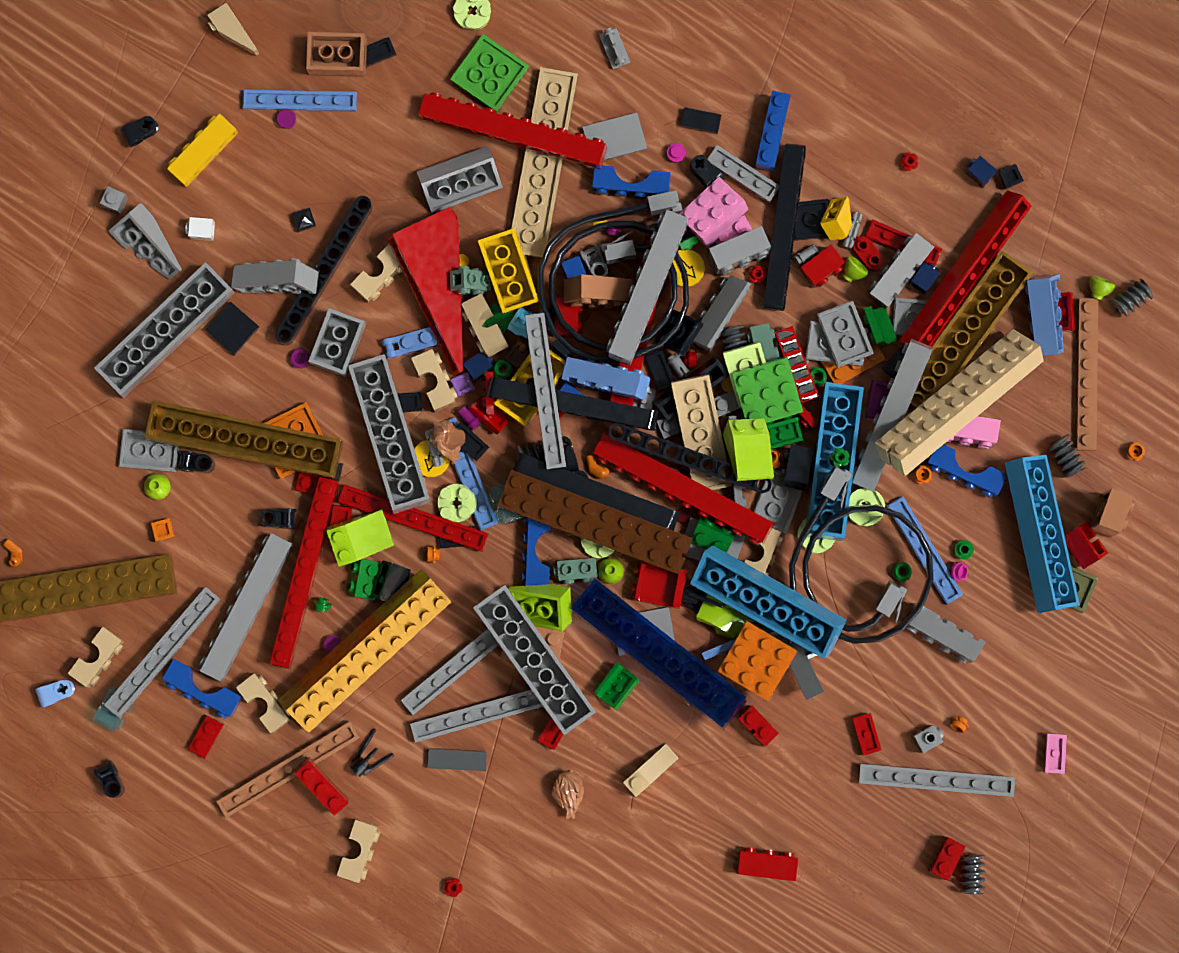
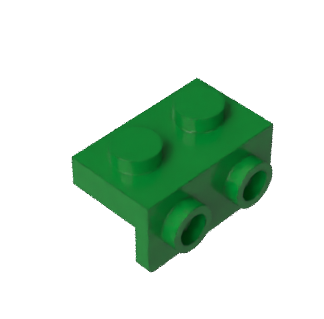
M872 306L864 308L866 314L863 315L866 325L871 327L872 332L869 334L872 342L876 343L880 348L897 342L886 307L882 306L873 309Z
M793 415L782 418L781 422L775 423V421L766 423L770 436L771 450L803 441L798 417L793 418Z
M701 516L691 537V542L705 549L713 545L727 553L736 533L732 532V527L728 525L723 527L715 523L713 518Z
M366 559L352 562L349 567L350 577L346 584V595L375 601V598L370 597L382 563Z
M616 663L609 669L605 679L597 685L594 694L617 711L640 679L619 663Z

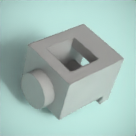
M932 725L912 737L920 752L925 753L943 743L942 738L944 734L940 727L935 728ZM930 734L934 737L932 742L927 740V736Z

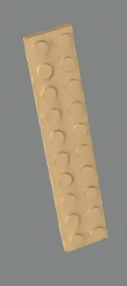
M540 67L531 123L539 124L541 122L548 124L549 128L557 129L559 127L568 131L578 77L577 73ZM530 149L525 151L512 228L516 227L525 256L542 258L549 240L563 159Z

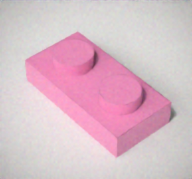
M745 215L741 216L715 241L716 245L752 230Z
M1046 734L1044 772L1065 774L1067 735Z

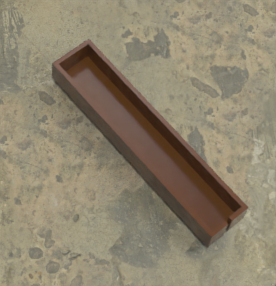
M511 470L497 505L500 508L675 574L680 573L685 560L682 554H687L692 541L691 537L514 470Z

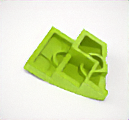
M707 594L706 598L721 603L724 607L721 608L703 602L696 616L698 621L715 626L716 634L733 640L739 636L747 621L751 623L755 621Z

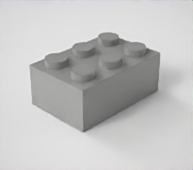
M760 226L709 248L708 257L716 275L721 274L725 276L732 273L733 268L739 266V269L750 265L749 262L754 259L760 261L767 258L771 245L763 227Z
M329 308L308 362L313 366L347 377L349 372L348 365L352 364L366 327L365 321Z

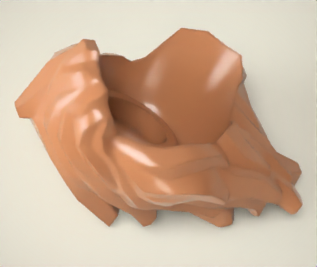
M442 420L434 422L430 441L434 443V447L444 457H447L448 460L452 461V464H455L456 460H460L459 452L461 446L465 443V433L463 430L457 429L450 421Z
M573 769L559 774L551 791L553 799L565 811L566 819L570 817L572 819L576 818L575 813H577L578 806L584 795L583 781L577 773L573 772Z

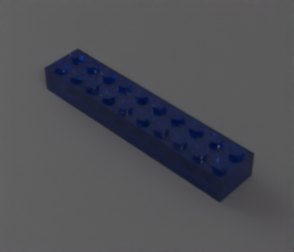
M594 579L571 607L575 615L723 731L748 701L744 694L598 580Z

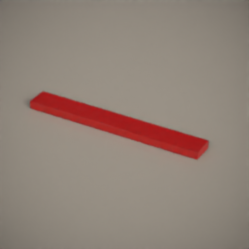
M345 484L338 499L340 504L367 513L382 509L387 520L483 552L489 535L486 532L415 508L394 514L389 499Z

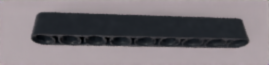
M787 143L785 145L764 297V309L784 311L795 236L794 225H796L806 145Z
M367 196L356 198L316 264L314 270L318 271L317 283L320 284L316 294H309L308 291L301 290V294H298L278 327L276 338L282 345L286 346L294 342L371 214L373 205ZM361 202L369 204L365 210L359 209L358 206ZM357 218L359 222L356 226H350V219ZM342 234L349 235V239L346 242H340L339 237ZM333 250L339 251V256L335 259L329 257L330 252ZM324 266L329 267V272L326 275L320 274V269ZM303 299L310 300L309 306L305 308L300 306V302ZM294 315L300 316V321L296 324L290 322L291 317ZM283 332H290L289 339L281 340L280 336Z
M496 377L490 378L487 392L488 397L537 407L534 385ZM555 390L559 412L655 431L658 411Z
M615 423L609 428L608 434L610 438L620 443L759 493H767L771 489L772 483L770 479H765L768 484L765 490L758 488L757 482L759 480H749L745 484L737 481L732 464L619 423ZM616 426L620 427L623 431L622 435L618 438L614 437L611 433L612 429ZM638 433L641 440L638 444L631 443V434ZM652 439L659 443V447L655 451L648 448V442ZM669 446H674L677 449L676 456L669 457L666 454V449ZM687 453H693L695 456V461L692 464H688L684 460ZM710 459L713 462L711 470L703 468L704 460ZM724 466L731 468V474L728 477H724L721 474V469Z
M520 452L513 468L516 472L673 531L680 515L677 511L566 469L554 468L546 470V463L544 461Z

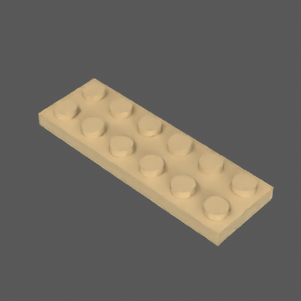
M709 374L671 382L684 447L727 462ZM686 454L688 464H692L695 461L694 454ZM710 459L704 460L703 468L711 470L713 462ZM724 466L721 469V474L724 477L730 476L728 466ZM689 468L691 479L711 490L732 486L731 482Z

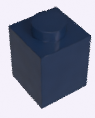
M981 156L977 160L973 158L966 166L969 168L966 174L982 188L997 172V169Z
M924 262L909 284L925 295L940 274L937 272L938 268L931 263L926 264Z
M480 351L465 362L463 366L474 382H476L486 372H490L493 369L492 363L494 361L487 354L484 355Z

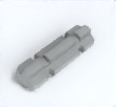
M853 212L852 226L842 244L845 248L851 249L853 247V239L856 238L860 226L859 222H861L863 216L859 212Z
M430 429L425 431L426 439H428L431 456L433 457V464L435 467L444 465L443 457H441V452L430 441L433 430Z

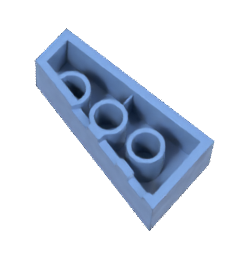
M1060 274L1034 277L1027 280L1025 286L1026 294L1029 295L1030 301L1028 303V312L1032 318L1030 330L1034 335L1033 341L1041 346L1042 356L1064 352L1062 326L1059 325L1062 315L1061 309L1058 306L1061 290L1057 288Z
M567 357L561 378L580 388L645 400L650 378L645 376L641 370L633 369L632 372L621 366L614 368L609 364H597L589 360L583 361Z

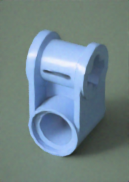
M61 680L35 689L41 708L70 697L75 691V686L70 680ZM63 686L68 687V689H66L65 692L61 691V688H63Z

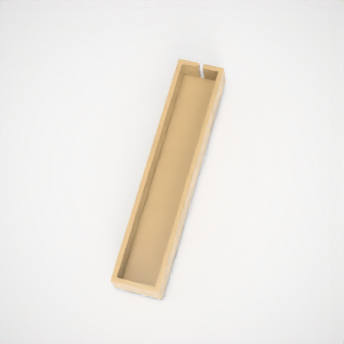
M1012 329L875 442V447L879 459L890 466L892 465L895 470L906 476L1044 361L1041 346Z

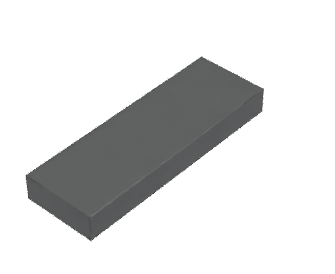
M795 642L789 643V646L798 650L789 666L805 699L808 700L824 692L803 647Z
M429 749L428 768L486 771L487 752Z

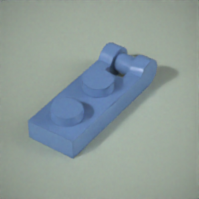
M430 327L382 340V345L386 348L387 352L385 353L386 359L438 346ZM398 343L399 350H394L393 344Z

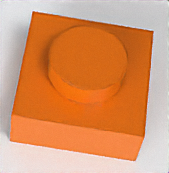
M170 518L151 523L156 542L175 537Z

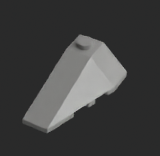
M142 203L137 205L109 230L121 246L126 249L128 247L137 253L136 256L138 258L146 259L150 262L152 268L169 280L182 270L155 218Z

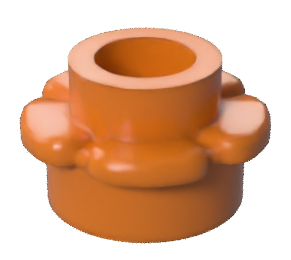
M1133 442L1126 448L1127 457L1130 460L1139 461L1145 454L1144 447L1138 442Z
M925 465L919 466L913 473L916 482L919 484L929 483L932 479V470Z
M433 545V547H427V562L435 564V560H439V549H435V545Z
M961 716L952 718L950 726L955 731L964 733L969 728L968 721Z

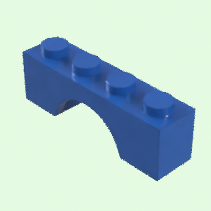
M772 90L755 164L756 169L774 171L791 94Z
M602 165L601 169L594 168L592 191H596V194L607 195V192L615 193V196L626 197V194L634 195L635 198L644 199L645 196L669 192L671 172L652 170L649 176L642 182L627 183L618 177L613 166Z
M944 444L930 455L926 463L932 471L937 473L942 471L947 474V478L953 481L959 479L965 482L964 486L973 490L975 488L982 490L981 494L989 498L998 496L1007 477L1006 473L991 466L977 474L964 471L956 461L955 449Z
M525 517L528 533L524 532V544H527V552H523V563H527L526 571L522 572V582H526V586L549 584L550 567L539 561L535 548L538 539L544 533L551 531L552 527Z
M173 659L163 677V680L166 681V686L173 690L179 688L183 691L182 695L191 700L193 697L200 700L199 704L207 709L210 706L217 710L216 714L225 719L227 716H233L243 698L226 687L212 694L200 691L193 681V669L176 659Z

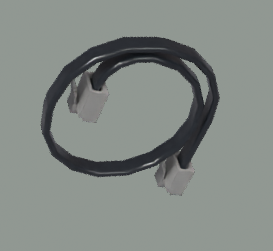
M836 465L833 466L819 490L823 497L797 539L789 562L790 588L796 592L795 565L805 539L828 500L832 499L834 501L841 489L842 500L840 507L842 508L846 486L852 473L846 469L842 470ZM877 504L850 506L827 517L810 536L802 559L803 587L809 599L818 603L809 584L808 562L816 540L831 523L851 513L877 511L900 519L916 533L926 554L927 578L918 602L899 625L879 635L853 637L842 632L840 633L838 639L853 644L881 642L902 632L923 608L934 580L932 552L921 530L902 513ZM888 581L874 605L875 609L878 610L871 619L861 624H845L842 630L854 632L868 629L876 625L884 615L890 617L896 605L897 615L895 623H897L901 602L907 592V588Z

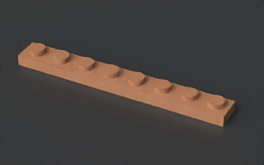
M1079 298L1076 448L1078 451H1096L1098 299Z
M350 721L216 802L225 817L228 818L295 778L294 769L308 756L315 764H318L360 739V736Z

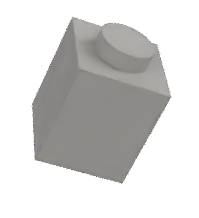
M107 186L100 204L103 208L121 215L128 197L125 193Z

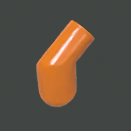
M595 455L586 456L588 470L591 475L598 479H604L609 476L608 468L597 465Z
M8 539L3 546L11 552L9 564L12 567L20 566L23 561V551L12 540Z

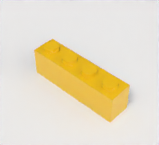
M221 114L217 117L213 116L208 121V126L204 130L201 129L195 135V140L191 144H186L178 158L174 157L168 164V171L185 187L238 134L236 128Z

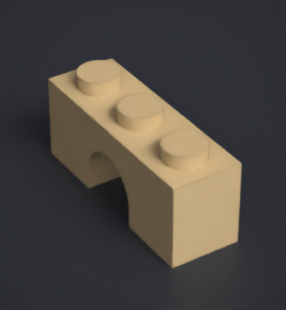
M390 244L377 256L378 261L384 266L381 275L371 277L363 271L350 284L368 303L371 300L375 301L381 293L379 291L384 286L388 287L394 279L392 277L397 272L399 274L402 272Z
M482 293L461 304L464 309L461 313L466 322L470 321L472 326L469 329L473 337H478L479 341L476 343L481 352L485 351L488 357L509 347L497 324L488 328L483 327L484 322L491 318L493 314Z
M433 349L412 357L411 359L420 378L426 375H433L437 378L436 388L427 392L434 411L438 412L456 404L455 398H457V394L453 387L449 388L447 381L450 378L446 369L441 370L439 364L442 363L438 352L434 353Z
M772 528L765 543L759 542L758 544L763 551L762 559L758 562L745 559L744 563L768 576L769 573L766 572L768 565L772 566L776 555H773L775 547H780L783 539L780 537L781 532Z
M102 627L91 642L98 647L99 658L93 663H88L83 658H79L68 674L85 687L90 688L91 685L94 687L100 679L99 674L102 670L106 671L111 665L112 661L110 660L114 654L118 655L124 646L122 644L124 641L106 627Z
M254 673L236 688L247 703H251L257 698H263L266 701L267 711L259 719L270 734H273L291 720L290 714L277 702L279 699L277 694L273 690L269 691L265 686L268 684L265 678Z
M355 820L349 839L355 840L360 844L361 853L355 859L344 856L337 876L360 883L361 879L365 880L368 869L365 868L367 861L371 862L374 850H372L373 843L378 842L381 833L378 831V826Z

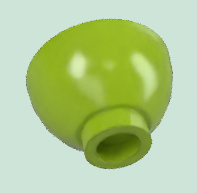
M849 256L845 261L844 273L842 275L851 282L852 280H860L866 277L868 270L859 260Z
M1091 276L1089 279V287L1092 291L1091 296L1102 300L1104 296L1109 295L1114 290L1115 284L1107 279Z
M152 474L144 482V491L153 500H161L170 492V481L163 474Z
M606 558L600 562L597 573L602 582L616 584L623 578L624 567L618 559Z

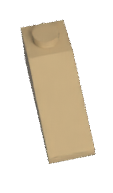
M227 3L208 14L210 21L207 23L213 32L217 30L220 36L255 56L259 54Z
M665 744L623 783L637 797L679 758Z

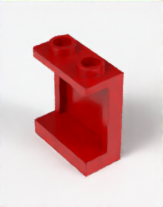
M641 562V566L637 565L635 576L638 577V583L633 584L631 595L635 596V601L680 609L687 570L681 569L679 574H675L649 563Z

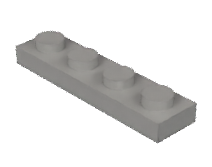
M716 145L707 159L719 171L768 203L771 202L779 190L778 184L718 145Z

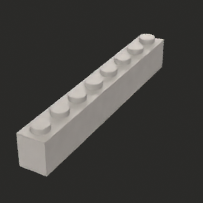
M913 339L910 343H905L902 353L905 354L902 361L898 360L894 370L897 372L895 379L891 378L887 389H890L888 397L884 396L880 406L883 409L881 414L877 413L874 418L873 424L876 426L874 431H869L865 441L868 442L866 449L862 448L858 459L861 462L859 467H854L852 483L874 492L886 464L879 459L875 442L905 418L933 347Z
M272 533L270 536L265 537L262 543L264 548L261 554L257 553L253 560L255 565L252 571L248 570L244 578L246 581L244 587L238 589L235 595L237 598L235 604H231L227 610V620L221 622L217 630L219 632L217 639L211 641L208 648L210 652L207 657H203L199 665L202 667L201 672L220 682L224 681L293 547L292 543Z

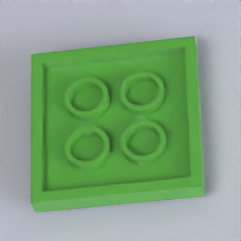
M482 34L450 81L487 107L494 109L497 113L527 72L529 65Z
M787 356L732 372L745 419L764 418L765 422L768 423L803 412Z

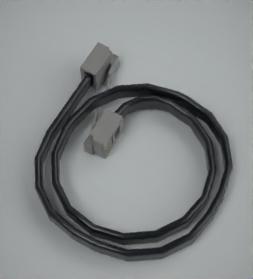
M677 190L648 196L647 204L587 216L564 226L546 245L538 266V296L540 305L552 336L560 341L571 354L594 363L618 362L610 359L609 356H595L574 348L557 332L548 312L544 296L543 270L551 250L567 233L590 223L650 211V216L665 213L666 210L681 213L682 206L679 203ZM658 220L651 223L650 227L636 221H608L599 223L576 233L558 251L549 274V301L560 326L577 342L599 351H607L608 344H600L582 337L564 320L555 300V276L563 256L580 239L606 229L633 228L653 235V232H658V230L651 228V226L657 224ZM633 231L617 238L614 242L601 245L602 254H605L607 265L636 259V252H646L652 246L634 245L633 240L621 242L625 237L633 234ZM678 251L674 260L681 273L683 282V306L676 324L658 343L636 351L633 359L643 357L663 348L681 328L689 307V281L686 268ZM673 262L669 269L672 298L664 318L648 335L641 338L639 346L651 341L669 322L678 298L677 271Z

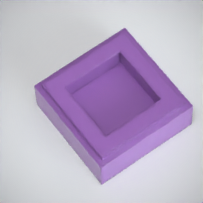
M468 372L450 379L458 397L475 390Z

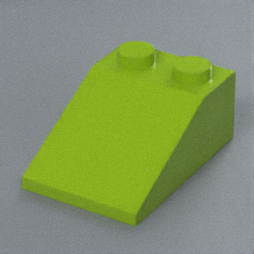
M765 419L728 420L723 431V438L736 480L773 479L774 471L770 436Z
M382 509L327 527V534L339 567L394 546Z
M546 584L512 586L508 588L534 626L563 632L572 622L570 587Z

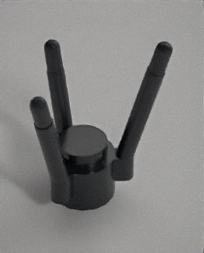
M687 587L681 600L686 602L685 607L691 609L696 614H698L699 610L693 604L697 605L699 600L721 608L724 607L721 603L701 596H707V593L694 587L692 589Z
M376 729L371 731L357 755L351 760L353 763L349 767L359 777L363 774L367 775L370 771L394 756L391 753L368 767L370 765L368 760L378 751L377 748H374L365 758H360L375 734Z

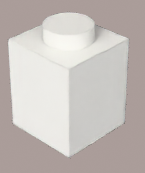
M190 217L189 223H186V234H188L191 240H214L215 222L213 219Z

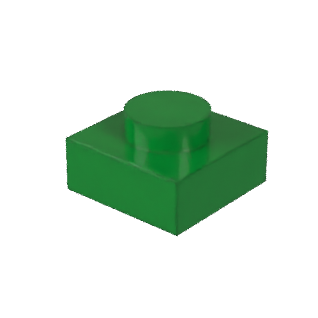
M690 232L683 235L678 248L680 250L691 249L694 244L698 243L696 235Z

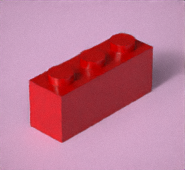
M309 756L294 769L295 775L334 816L349 803L348 798Z
M744 847V851L739 850L737 874L796 881L798 857H794V853L783 852V855H775V851L763 850V853H757L755 848Z

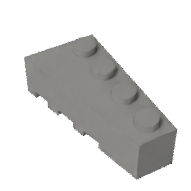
M917 233L914 236L911 234L903 243L906 247L902 252L898 249L892 257L894 260L890 267L886 265L880 273L883 277L879 282L875 280L869 287L871 291L869 295L886 308L890 306L904 285L934 248L933 245Z
M290 258L289 261L273 260L270 263L265 261H258L257 264L245 262L242 265L234 266L231 288L241 293H266V291L282 293L285 290L293 294H301V290H306L309 294H316L318 271L295 258Z
M924 606L906 627L907 630L914 634L916 632L922 634V639L932 644L935 642L940 645L939 649L947 654L952 652L957 655L955 659L963 664L974 662L986 643L982 639H979V641L975 640L970 632L957 629L954 623L944 618L942 620L938 614Z

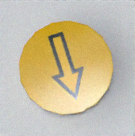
M679 250L678 253L687 271L689 287H693L703 278L705 271L704 261L695 251ZM673 259V265L677 271V286L683 287L681 273Z
M428 439L420 442L415 447L423 476L437 477L448 469L450 460L444 457L442 453L441 457H443L444 465L434 466L433 457L428 446Z

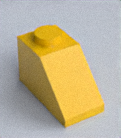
M848 196L832 199L820 224L830 241L846 238L851 229L852 221Z

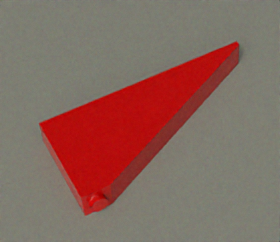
M448 207L386 238L453 375L463 371L461 294L450 288V271L458 270L460 266L459 225L456 213Z

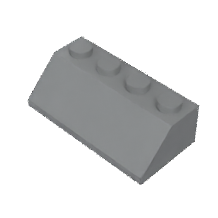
M488 146L417 172L431 213L503 188Z
M732 275L728 279L724 278L719 286L721 288L720 293L713 295L709 302L711 307L708 311L704 310L699 317L703 326L692 344L709 354L748 293L751 286L749 282Z

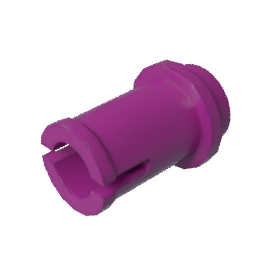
M467 406L458 411L457 414L472 431L481 424Z

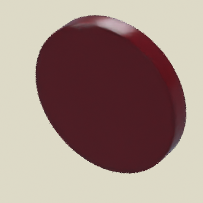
M685 508L679 509L677 512L680 515L677 521L680 523L688 522L690 512Z

